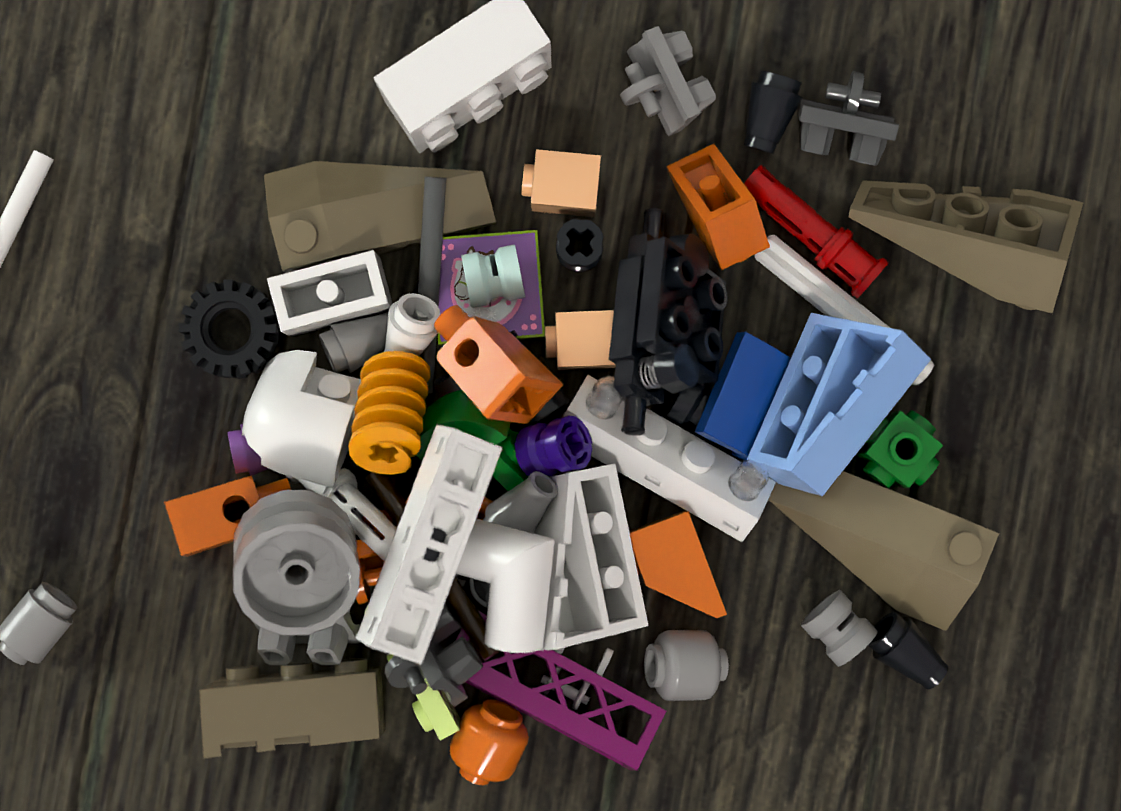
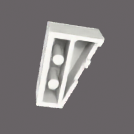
M610 464L549 477L555 483L558 493L549 503L533 533L555 539L543 649L538 651L557 650L649 626L616 465Z

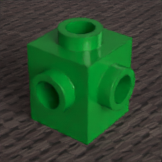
M900 410L888 413L856 455L867 463L863 471L881 486L888 489L892 485L896 488H910L913 483L921 486L933 474L940 463L934 456L942 448L943 444L932 436L936 428L923 416L913 410H910L905 415ZM901 439L906 440L914 448L905 460L901 459L896 453V445Z

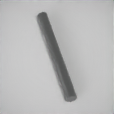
M426 176L424 179L418 294L428 297L439 307L446 178ZM437 335L419 356L430 366L431 376L427 382L428 394L433 393Z

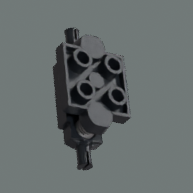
M650 208L644 211L643 234L630 237L628 258L619 261L609 360L616 364L614 388L623 397L622 399L625 402L621 432L632 436H640L645 433L646 407L664 403L665 389L673 394L691 388L696 383L704 384L718 381L719 363L723 354V316L728 300L726 281L709 270L707 247L694 234L674 235L669 239L664 237L667 213H663V210L657 208Z

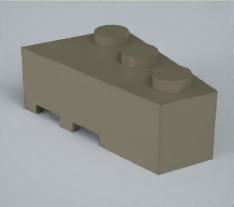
M367 658L342 659L341 663L334 665L335 669L313 671V662L288 663V665H280L281 673L259 674L258 665L226 668V677H220L199 690L203 758L220 757L221 750L225 748L256 746V752L275 750V745L309 743V746L379 739L385 732L381 666L367 667Z

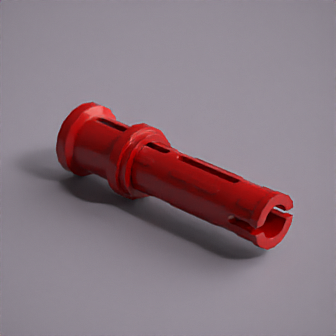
M762 164L744 182V185L755 198L756 204L817 255L814 260L818 262L816 265L822 270L829 268L852 288L851 295L856 299L863 294L888 265L889 262L883 257L877 260L853 240L854 233L847 228L845 230L841 227L838 230L830 222L826 221L791 189L776 179Z

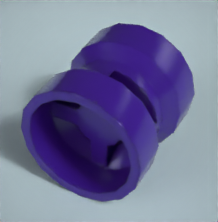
M568 415L550 421L549 424L536 423L522 428L516 436L515 454L520 468L526 475L529 476L532 472L538 471L550 477L558 471L568 473L586 467L591 460L592 441L583 421L576 416Z

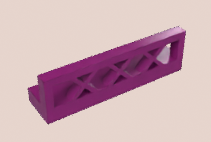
M479 611V613L486 622L487 615ZM462 628L456 640L463 637L468 641L469 637ZM553 650L513 654L502 651L504 657L482 663L484 667L465 682L629 770H638L667 712L661 707ZM532 654L544 659L552 683L533 689L519 683L513 660ZM506 663L510 677L491 667ZM555 666L574 676L559 680ZM579 680L593 685L600 709L581 715L568 709L561 686ZM554 689L558 703L540 693ZM604 692L622 702L608 706ZM630 705L650 716L636 744L616 734L610 711ZM602 714L607 729L588 718Z

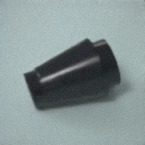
M760 72L758 82H752L744 146L774 154L777 144H779L803 99L802 96L798 95L802 85L800 81L772 72Z
M891 612L874 626L878 632L868 646L873 649V657L916 683L921 684L926 689L934 688L943 680L947 674L948 665L941 659L940 655L909 616L901 617L896 612Z

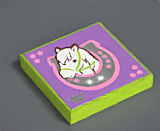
M537 230L443 237L438 307L440 315L449 307L459 305L470 318L476 316L500 323L509 332L515 330L518 334L516 337L518 340L545 338ZM515 245L525 298L509 301L504 297L492 299L489 305L472 308L461 255L479 252L481 255L487 256L495 254L499 247ZM438 333V345L444 346L447 341Z

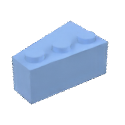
M811 313L747 460L780 485L823 496L930 362L931 358L903 330Z

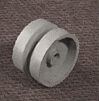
M282 490L261 498L243 514L234 533L233 592L245 615L259 627L281 635H310L331 627L350 610L359 592L360 581L356 535L347 513L332 499L310 490Z

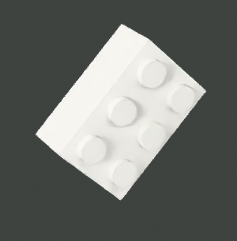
M492 0L373 78L385 103L418 153L420 154L427 148H430L432 152H437L452 143L459 136L456 130L473 118L476 123H481L499 112L504 106L501 100L519 89L521 94H525L541 85L548 78L545 71L552 68L551 41L524 0Z

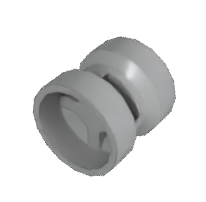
M841 590L834 592L818 604L800 625L811 638L820 639L826 645L827 656L838 667L857 656L874 639L878 632L866 618H858L852 611V602Z

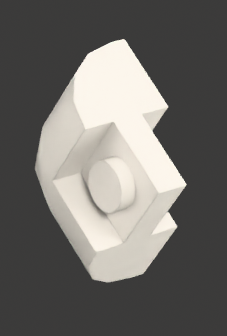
M293 350L279 353L266 363L250 398L244 415L242 435H245L248 445L261 457L262 466L280 474L333 488L349 449L351 427L355 418L354 409L358 401L357 391L361 379L317 368V352Z

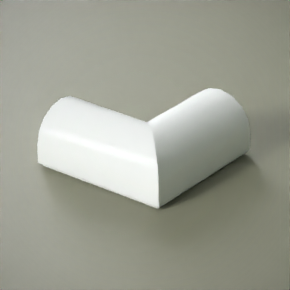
M476 519L456 574L490 583L484 643L495 650L512 653H529L543 649L555 539Z

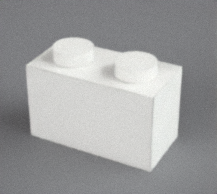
M374 250L267 278L280 331L290 337L327 328L329 324L387 312L393 304L381 258Z

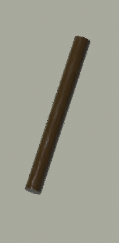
M371 472L365 479L398 528L406 507V500L388 474ZM454 576L445 602L483 660L486 661L500 652V650L490 648L484 643L486 622L456 576Z

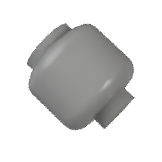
M667 630L661 632L655 643L649 644L646 648L644 671L647 684L651 688H656L657 693L666 701L710 699L717 691L719 682L725 681L728 675L729 663L727 653L723 648L718 647L714 636L706 630Z

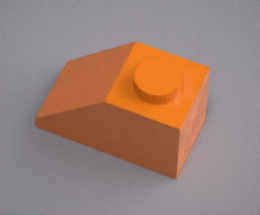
M715 144L666 166L700 239L705 243L707 250L721 270L742 262L750 256L770 247L755 198Z
M681 511L629 531L638 575H641L643 583L647 587L712 617L719 618L727 615L688 511Z

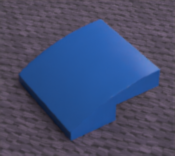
M747 332L736 333L718 375V381L715 382L695 433L731 450V455L753 465L747 458L791 357Z

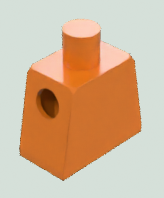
M459 305L449 307L435 321L434 328L447 341L437 353V361L487 419L528 424L564 385L500 323L476 316L470 318Z
M248 476L164 502L181 556L188 557L234 542V533L241 519L233 522L226 519L225 508L227 504L244 500L250 509L263 497L282 490H291L288 478L255 487L253 477Z

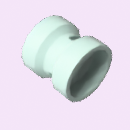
M515 245L499 247L495 254L483 256L479 252L461 255L472 308L489 305L492 299L504 297L509 301L525 298Z

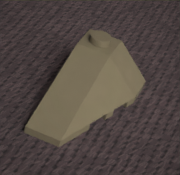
M313 161L264 174L268 219L282 271L289 273L374 250L377 255L421 244L424 179L426 176L446 178L443 237L497 224L483 171Z
M862 180L850 207L849 218L997 300L1015 304L1022 309L1040 310L1053 314L1084 202L1033 190L1012 189L1010 198L981 196L980 187L962 186L961 193L936 194L933 188L927 184Z
M842 471L823 496L783 486L776 482L768 499L769 502L813 540L824 547L894 610L944 631L949 628L979 585L999 536V533L844 471Z

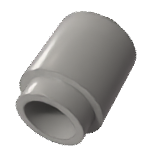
M42 582L36 590L29 589L0 625V651L10 660L20 665H25L27 661L36 664L41 663L73 623L71 616L76 611L77 605L64 592L47 582Z

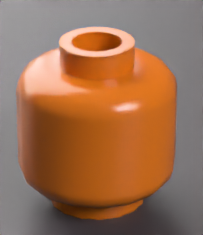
M485 700L483 704L470 706L463 713L459 722L460 730L454 733L450 743V756L460 768L459 772L463 778L477 785H487L489 782L508 780L513 775L529 740L528 730L522 722L523 716L519 711L501 701Z

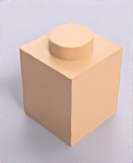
M536 149L535 165L524 164L522 196L531 197V209L533 212L595 217L601 155Z
M614 310L555 312L556 326H545L546 358H557L558 370L616 368V364L609 360Z

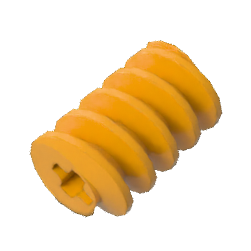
M386 351L372 356L364 363L360 373L361 383L357 391L358 401L354 409L355 418L351 427L352 437L348 445L350 457L355 464L363 469L378 474L394 475L404 473L411 466L410 457L416 455L421 449L420 434L424 428L422 417L426 413L427 382L431 376L430 366L424 359L403 351Z

